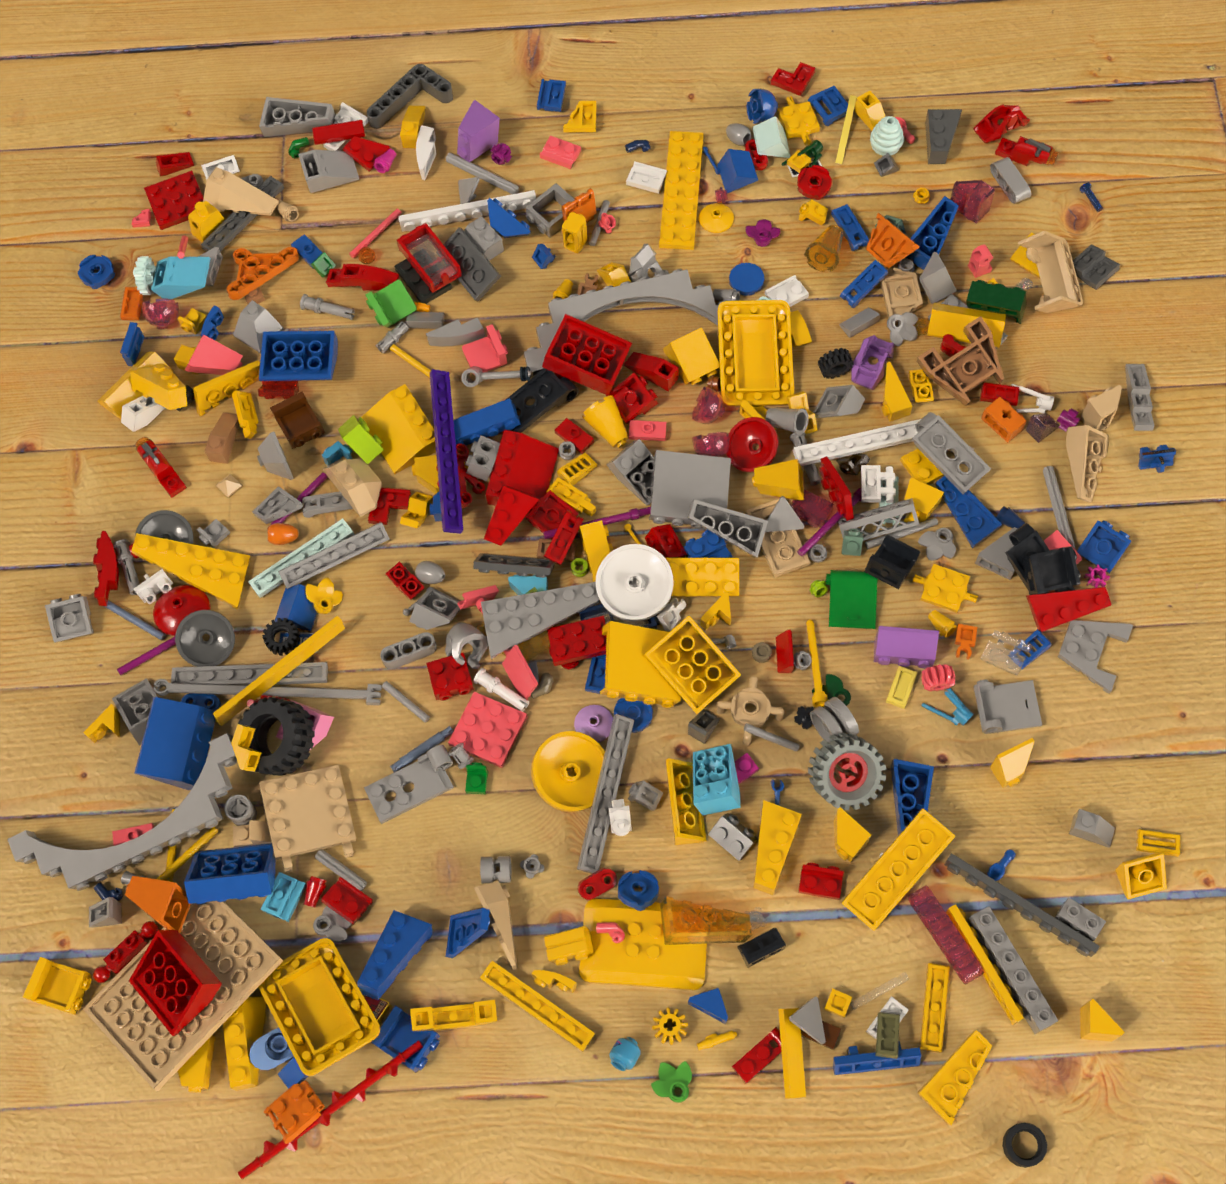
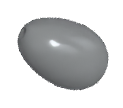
M732 123L727 126L726 134L734 144L744 146L748 140H751V132L745 125Z
M422 561L415 569L416 577L423 583L437 584L445 579V572L442 567L432 561Z

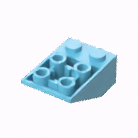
M170 256L157 261L151 290L165 301L204 288L211 258L184 257L180 259Z
M731 744L693 752V802L702 816L741 808L740 788Z

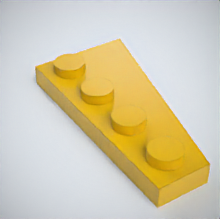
M259 360L193 387L198 415L201 417L206 414L205 410L211 406L214 409L220 405L219 401L225 397L231 398L235 390L245 389L258 381L260 371Z
M974 1030L918 1092L948 1125H952L958 1109L961 1108L964 1102L965 1095L971 1088L978 1070L981 1069L992 1047L977 1030Z

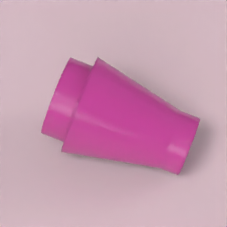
M388 149L387 152L376 158L374 163L375 169L380 173L388 172L394 158L397 156L396 152Z

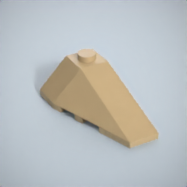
M215 167L206 182L203 202H209L218 211L233 210L234 213L246 211L250 212V214L270 216L279 204L277 199L218 167Z
M1088 425L1068 427L1066 447L1077 498L1091 503L1097 486L1096 475L1101 473L1102 470L1100 466L1101 459L1106 457L1108 435Z
M499 881L476 886L474 889L483 908L490 909L491 925L513 970H516L517 961L510 906L507 900L510 894L505 885L501 887Z

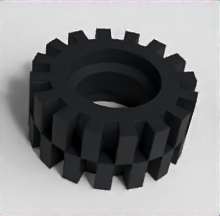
M846 348L830 350L828 354H823L824 357H820V360H818L821 373L826 379L830 377L834 379L835 376L838 378L841 374L845 375V372H849L854 365Z
M277 618L278 622H275L273 619L271 621L272 625H266L267 629L263 630L265 635L262 636L270 652L272 651L275 655L278 653L279 656H283V652L287 655L289 650H294V646H299L300 633L291 620L288 621L287 618H284L282 621L281 618ZM278 632H288L289 636L284 642L278 643L275 641V635Z

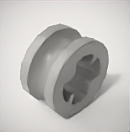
M568 441L561 443L559 454L562 459L571 460L575 457L576 451L573 443ZM567 448V450H568V448H570V451H571V452H570V453H568V452L564 453V449Z

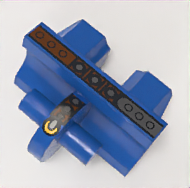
M1166 444L1159 445L1154 451H1151L1148 447H1142L1139 451L1138 467L1140 470L1156 468L1158 473H1162L1165 467L1173 466L1176 450L1175 448L1169 449Z

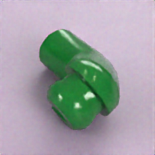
M305 137L292 141L288 149L289 155L294 159L298 158V154H300L299 149L309 146V139Z

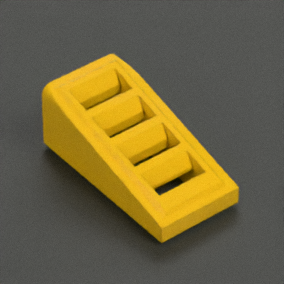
M583 453L561 467L557 474L559 478L574 486L595 469L598 464L586 453ZM583 460H586L590 465L587 466Z

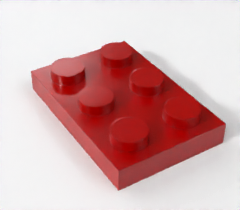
M828 456L821 458L819 470L823 477V480H821L823 489L825 491L828 490L832 503H836L839 515H843L846 521L854 519L851 492Z
M604 615L547 629L554 666L606 654L607 635H602V628L606 625Z

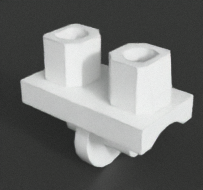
M161 569L151 577L145 574L146 580L134 588V591L144 603L152 604L156 601V595L161 591L162 593H167L172 590L171 585L173 582Z
M624 799L613 800V808H609L611 832L618 836H624L629 831H632L629 806H625Z

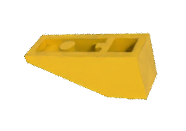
M408 106L402 120L400 132L403 148L416 149L418 133L421 125L424 123L425 106Z
M887 362L884 375L882 412L892 422L909 416L912 404L891 362Z

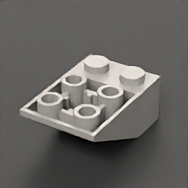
M311 150L298 154L310 193L360 180L353 158L344 151Z
M638 439L629 444L606 465L622 484L648 506L652 500L654 456L642 441Z

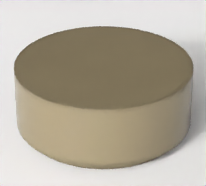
M760 642L754 645L752 657L755 661L765 663L771 658L772 650L767 643Z

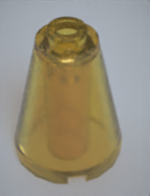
M830 225L806 248L804 255L808 259L807 263L813 269L825 272V270L833 271L837 267L844 231L841 227Z

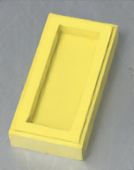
M899 666L886 703L905 709L918 672Z

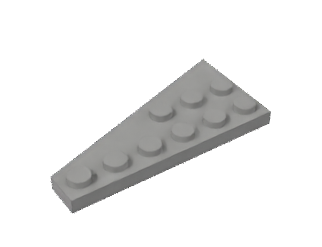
M596 582L481 602L491 659L504 651L512 649L514 645L525 642L551 628V626L565 621L568 617L599 603Z

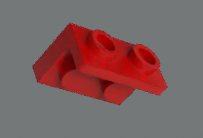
M671 524L652 527L645 536L647 545L657 550L664 557H685L687 555Z
M816 863L803 864L798 893L839 900L844 871H840V868L834 866L823 868L819 867V864Z

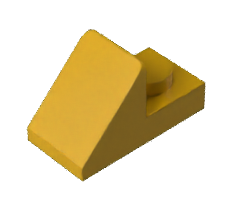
M727 592L700 618V626L705 630L709 626L713 627L719 618L729 626L731 625L730 602Z
M110 704L83 732L92 742L96 743L102 739L108 729L117 737H120V712L113 704Z

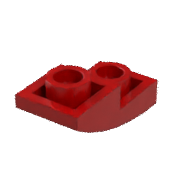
M400 561L385 573L387 578L409 600H412L425 589L422 583Z

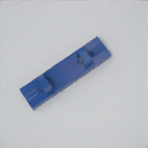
M899 1041L897 1059L875 1056L876 1052L859 1054L857 1046L848 1047L849 1052L846 1056L833 1057L834 1075L920 1066L921 1052L920 1048L901 1049Z

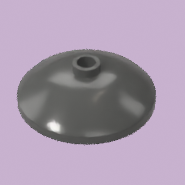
M160 510L147 515L136 529L138 534L193 544V531L189 522L182 515L173 511Z
M198 610L190 613L181 621L176 631L175 643L181 657L191 665L197 667L217 666L224 662L231 654L235 644V633L231 623L222 614L212 610ZM204 634H208L210 636V639L208 641L203 639Z

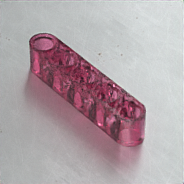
M925 885L908 895L911 906L961 981L967 985L983 975L984 970L929 887Z

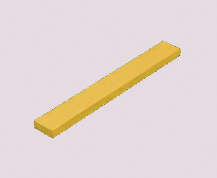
M338 616L334 617L213 713L217 722L223 726L248 706L247 701L249 699L256 700L345 629L342 620Z

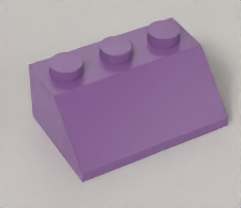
M879 626L874 640V662H878L881 665L898 664L902 667L915 665L924 669L932 667L936 658L939 631Z

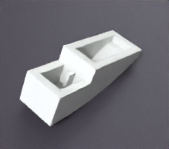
M421 125L417 137L416 155L421 178L425 180L437 153L434 128Z

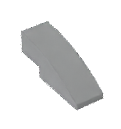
M477 317L462 325L459 319L426 333L430 346L445 347L474 342L484 338L485 333Z

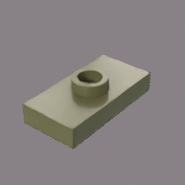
M878 1012L875 1056L898 1058L899 1014Z

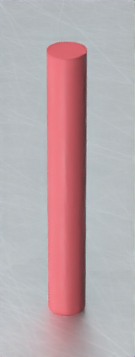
M185 235L181 238L177 254L180 259L184 258L187 248L188 237Z

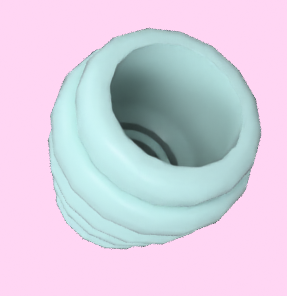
M893 116L882 118L870 134L872 149L881 156L887 153L890 156L894 155L903 145L904 135L902 127Z

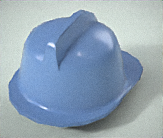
M276 1028L253 1043L250 1048L249 1057L251 1063L256 1068L270 1070L291 1059L293 1054L279 1028Z

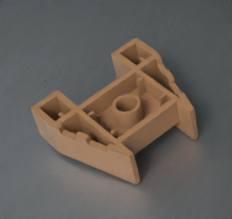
M981 316L964 327L963 332L971 342V345L946 361L942 360L934 347L917 358V363L925 375L965 406L970 402L965 393L992 376L995 377L999 384L1004 380L991 330Z

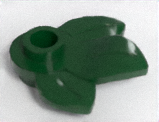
M827 674L826 685H822V689L828 696V700L832 697L843 695L845 699L842 702L847 706L851 701L849 691L843 688V682L840 678Z

